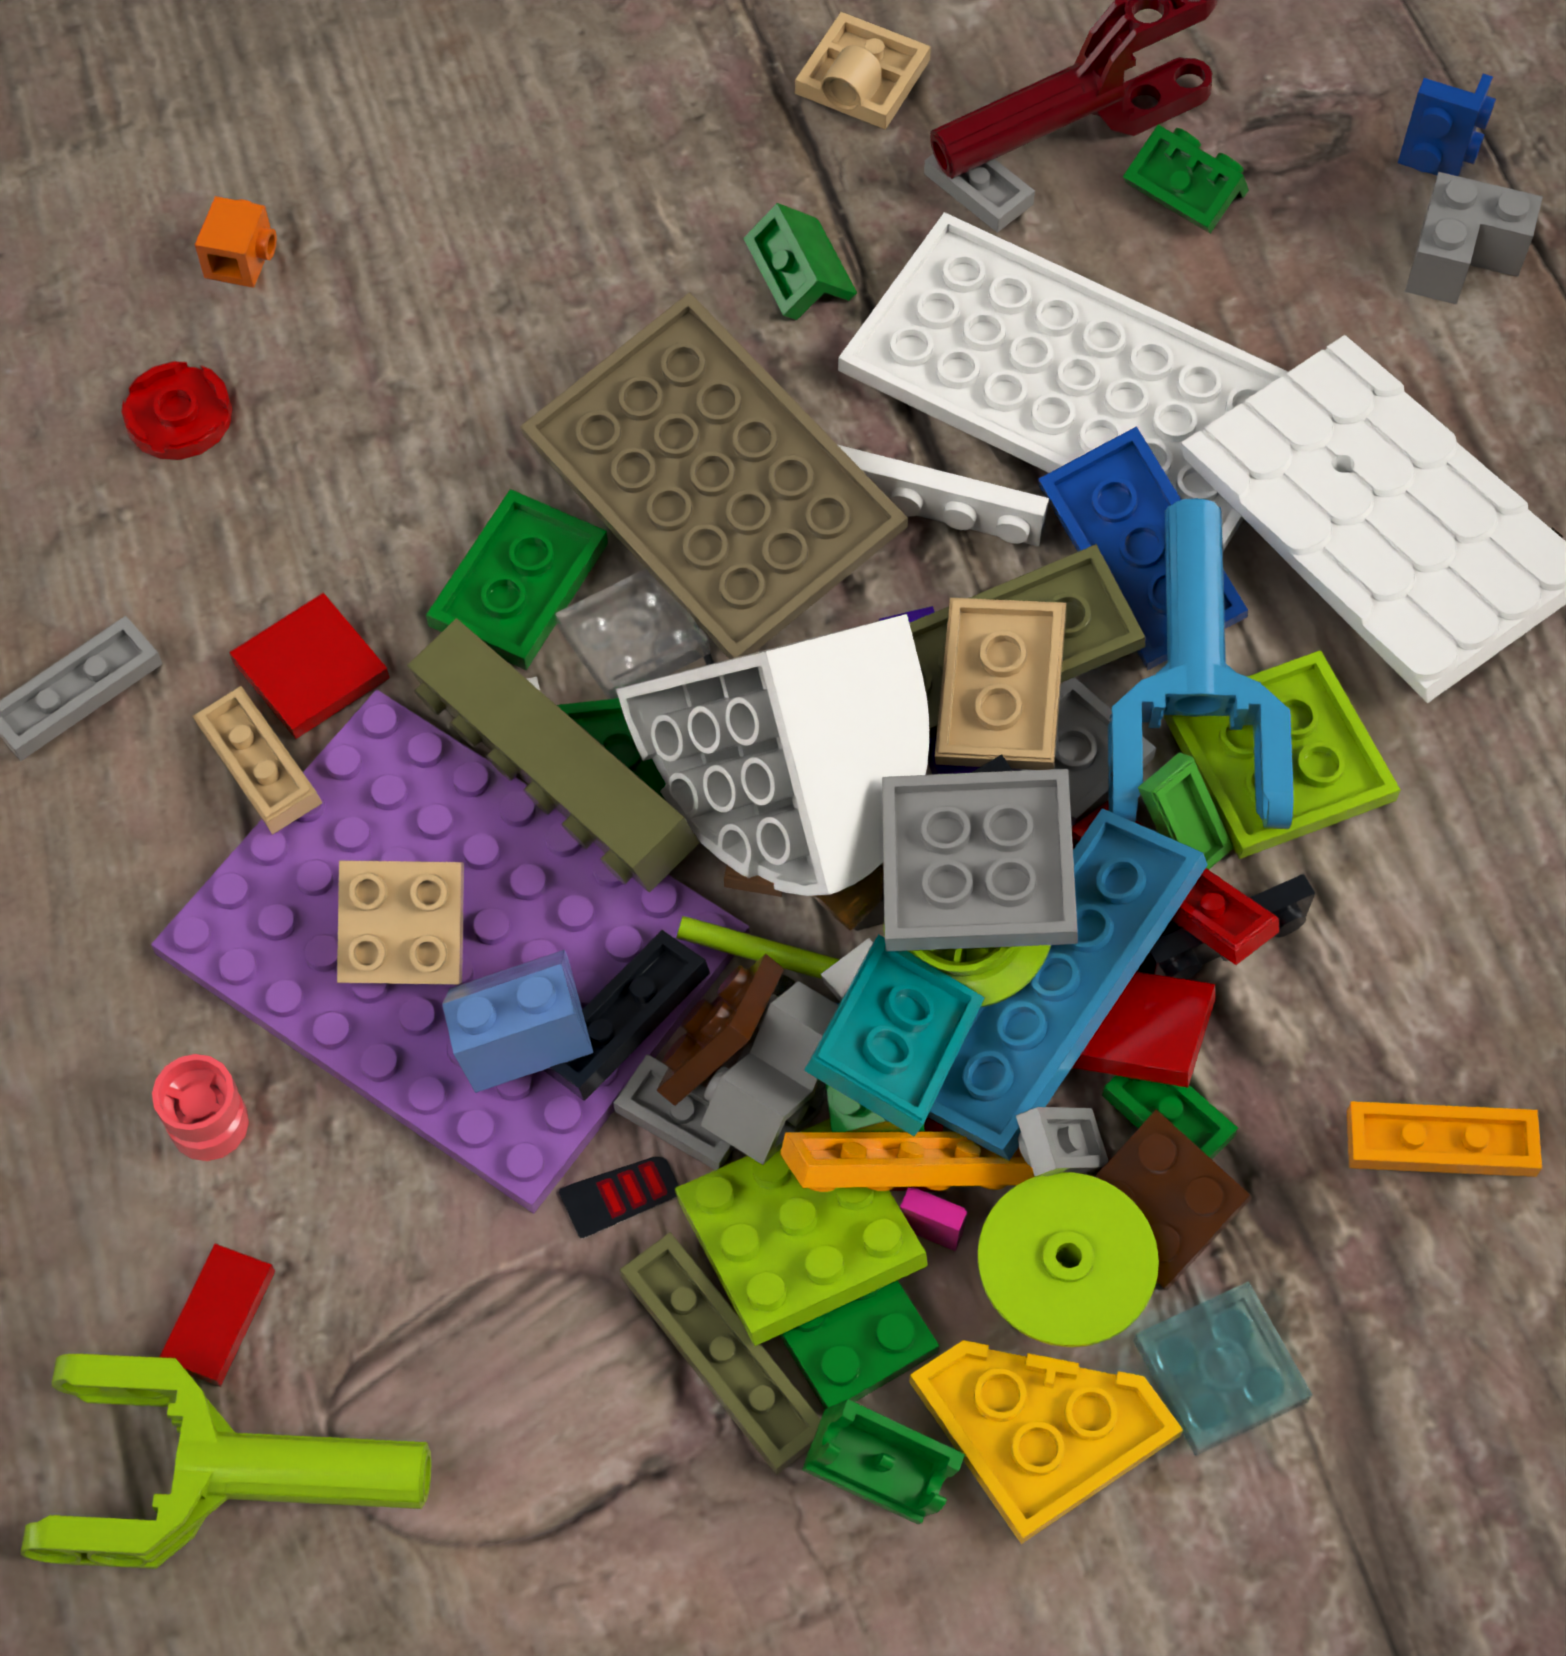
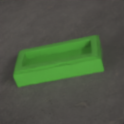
M1179 752L1138 787L1158 833L1203 852L1208 864L1206 867L1208 870L1234 848L1192 756Z

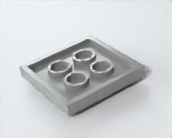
M1068 769L882 777L886 951L1078 944Z

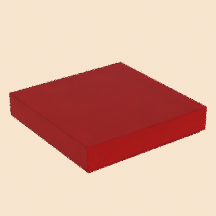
M324 592L229 652L234 665L295 739L390 678L384 663Z
M1136 972L1072 1068L1188 1088L1216 999L1215 984Z

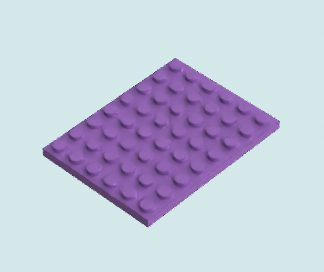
M376 689L303 772L323 803L273 835L261 819L152 942L151 946L155 954L534 1214L614 1112L615 1100L645 1056L648 1054L656 1058L680 1027L687 1014L701 1000L735 956L676 939L682 915L750 934V929L747 924L669 875L650 893L633 878L626 884H623L601 862L600 858L605 853L594 843L587 849L583 848L561 825L567 818L557 809H554L549 815L543 812L524 792L523 789L527 786L525 783L517 778H514L512 781L508 780L489 760ZM339 860L464 862L462 984L565 949L581 1008L583 1009L661 930L704 958L710 974L585 1101L544 1070L475 1093L453 1054L442 1005L448 990L458 986L457 984L337 983Z

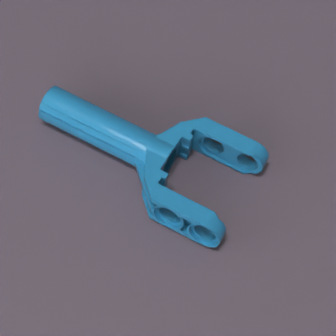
M1194 498L1177 501L1165 510L1168 663L1155 675L1137 683L1112 706V714L1108 724V809L1110 812L1132 822L1136 821L1138 797L1140 796L1138 787L1143 783L1142 722L1148 723V728H1160L1163 715L1193 717L1230 716V730H1242L1243 725H1253L1256 812L1262 819L1264 828L1289 829L1293 816L1290 709L1260 682L1236 673L1226 664L1221 507L1207 499Z

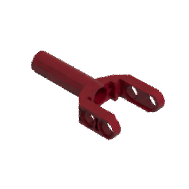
M1218 0L1113 1L1090 29L1074 65L932 130L930 133L931 148L941 170L953 179L1090 114L1100 116L1112 131L1135 136L1203 104L1211 95L1213 75L1210 67L1204 61L1196 58L1178 57L1124 82V71L1136 66V58L1132 53L1206 20L1215 9ZM1153 9L1158 11L1162 17L1152 23H1143L1138 21L1134 15L1140 10ZM1194 74L1199 76L1203 82L1198 87L1185 88L1180 86L1176 80L1182 75ZM1140 95H1150L1159 101L1157 105L1149 109H1140L1132 104V100Z

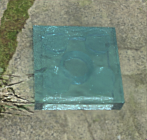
M1249 1281L1137 1333L1133 1341L1171 1413L1182 1427V1433L1195 1456L1308 1403L1313 1396Z

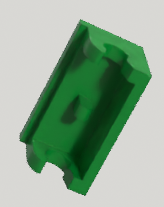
M847 1399L824 1409L802 1471L913 1523L921 1524L924 1517L938 1513L945 1505L947 1498L939 1495L941 1486L948 1476L952 1477L959 1472L965 1454Z

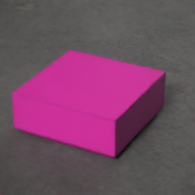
M908 1187L900 1209L914 1233L919 1237L956 1251L964 1232L967 1216L965 1208L912 1187L911 1189Z

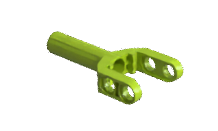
M99 1354L60 1355L56 1358L52 1378V1387L60 1392L75 1395L85 1403L168 1407L167 1417L172 1419V1425L176 1426L177 1433H180L171 1494H154L152 1508L157 1513L156 1520L49 1515L38 1522L25 1525L21 1555L34 1561L53 1564L157 1569L191 1541L206 1517L228 1499L422 1509L428 1499L430 1489L431 1450L427 1442L235 1433L176 1358Z

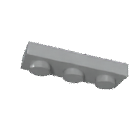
M124 616L1 699L0 738L21 762L161 666L163 663L159 653L127 616Z

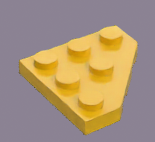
M962 1340L910 1374L909 1383L954 1448L965 1454L963 1461L1021 1544L1172 1443L1183 1432L1182 1427L1144 1376L1118 1371L1116 1375L1081 1368L1079 1363L1031 1353H1027V1356L991 1350L988 1349L989 1345Z

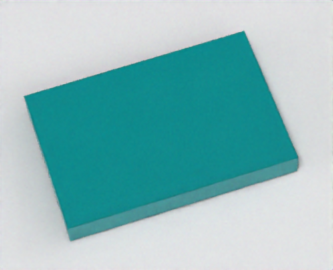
M878 934L804 1071L912 1136H915L923 1126L985 997L908 951H886L885 937Z

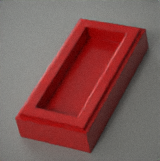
M215 1243L159 1357L176 1358L190 1376L221 1387L276 1272L273 1265Z

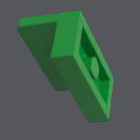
M776 203L743 238L783 316L798 320L824 292L848 301L857 294L821 223L813 216Z

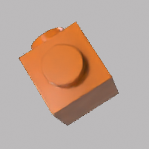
M215 196L195 242L204 278L254 288L265 260H271L275 253L277 235L275 229L270 227L265 205L255 204L244 199L233 200Z

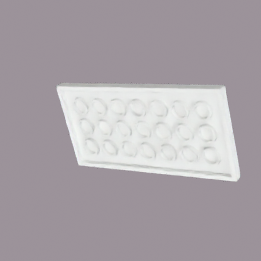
M945 212L838 358V371L1048 473L1137 426L1181 500L1207 499L1221 507L1223 552L1244 518L1183 458L1181 442L1199 430L1203 431L1205 426L1240 403L1244 404L1246 399L1281 376L1285 377L1288 372Z

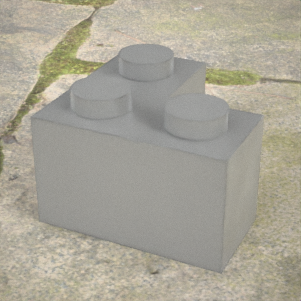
M1438 172L1424 217L1405 292L1457 304L1470 265L1518 277L1534 235L1543 196Z
M799 981L779 997L772 994L756 1026L759 1032L754 1043H750L744 1049L731 1069L725 1066L721 1067L709 1082L704 1098L710 1101L701 1126L764 1165L782 1148L785 1132H800L821 1110L827 1096L826 1083L805 1072L804 1068L838 1005Z

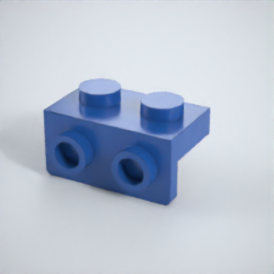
M1483 73L1475 93L1424 78L1415 100L1398 164L1436 176L1438 172L1459 176L1464 162L1474 164L1485 135L1476 132V128L1486 129L1496 102V98L1487 96L1493 76Z

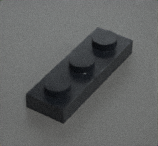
M1301 874L1250 898L1279 918V933L1275 935V937L1279 938L1296 931L1306 922V916L1315 896V891L1305 875ZM1182 927L1158 938L1138 969L1143 973L1188 980L1197 974L1202 965L1219 957L1223 961L1229 960Z
M661 930L582 1009L593 1053L544 1069V1071L585 1101L710 974L706 960Z

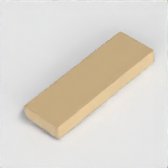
M242 686L192 716L272 835L323 803L316 790Z

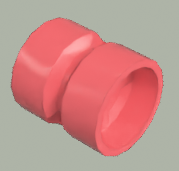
M192 1054L179 1057L164 1067L155 1080L152 1091L153 1105L179 1152L191 1159L211 1161L223 1158L237 1149L246 1136L249 1119L246 1105L224 1064L211 1056Z

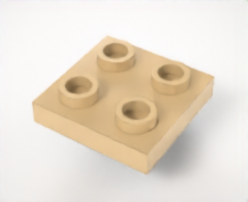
M840 12L795 79V94L886 130L929 63L931 46Z
M339 860L337 983L462 984L464 862Z

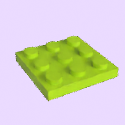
M1321 650L1247 676L1260 682L1290 709L1293 816L1289 829H1265L1262 819L1256 812L1253 725H1243L1242 730H1230V716H1163L1182 753L1194 758L1239 859L1395 802L1401 791Z
M830 1119L801 1132H832ZM781 1149L764 1165L747 1155L675 1188L678 1203L754 1347L928 1266L926 1251L889 1190L876 1191L867 1187L836 1188L830 1192H819L809 1188H802L781 1157Z

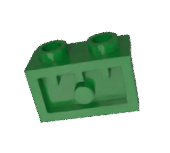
M1158 124L1124 173L1123 178L1128 185L1211 234L1234 198L1238 196L1243 199L1248 193L1249 188L1242 174L1244 168L1234 159L1223 153H1218L1214 158L1199 149L1201 147L1200 141L1187 131L1176 128L1172 133Z

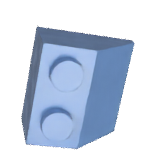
M565 949L452 987L448 990L442 1003L453 1054L475 1093L593 1053Z

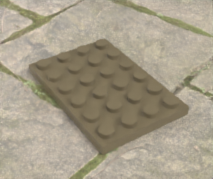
M690 292L520 426L526 440L729 659L755 653L908 527V517Z

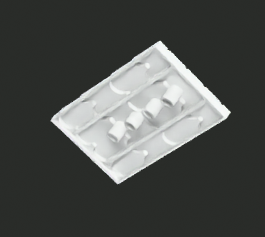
M1346 335L1328 345L1326 350L1322 349L1287 372L1285 377L1281 376L1246 399L1244 404L1240 403L1205 426L1203 431L1199 430L1181 442L1183 458L1427 703L1566 605V541L1528 510V503L1459 445L1453 432L1404 392V385Z

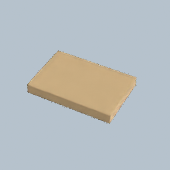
M950 598L935 746L936 765L981 767L1002 754L1011 769H1054L1066 624V603Z

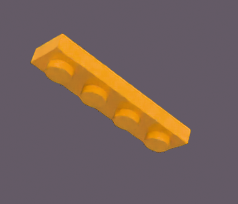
M785 1132L780 1153L802 1188H809L819 1192H830L836 1188L867 1187L876 1191H888L894 1187H926L932 1190H946L950 1186H981L987 1189L998 1190L1006 1187V1185H1018L1034 1177L1033 1169L1024 1160L1019 1147L1010 1161L957 1132H917L915 1136L907 1132Z

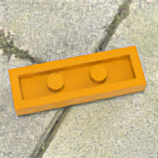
M1351 1101L1346 1110L1349 1168L1537 1177L1542 1169L1538 1110Z

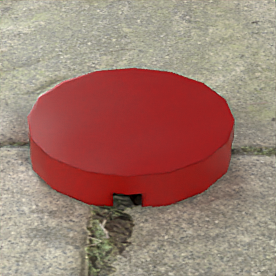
M172 361L152 367L135 378L128 388L130 394L126 398V402L124 403L123 400L121 413L130 439L142 452L159 459L183 460L203 454L220 442L230 427L233 409L224 381L212 369L200 365L201 369L188 367L187 362Z

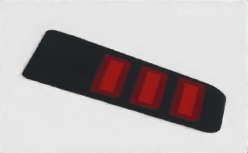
M651 1157L561 1188L559 1194L578 1236L584 1239L676 1198L675 1188L679 1185L667 1160L662 1157Z

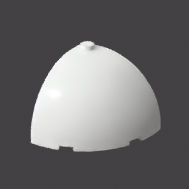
M907 614L616 689L625 720L642 760L653 759L666 783L660 792L665 800L685 817L697 839L717 858L747 878L758 875L774 883L775 890L805 896L830 895L856 884L871 874L883 863L882 777L926 774L929 751L927 696Z

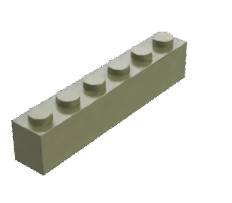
M457 618L407 665L420 683L414 692L424 704L436 715H439L446 709L454 717L450 725L473 748L480 742L486 745L491 750L486 757L508 780L512 781L519 775L529 785L523 789L524 792L543 812L549 815L554 809H557L567 818L561 825L583 848L587 849L592 843L597 845L605 853L600 858L601 862L623 884H626L633 878L650 893L700 843L684 816Z

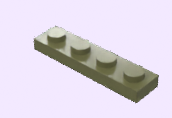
M671 1232L620 1269L621 1278L776 1475L809 1451L821 1419L762 1345L759 1344L754 1347L738 1315Z

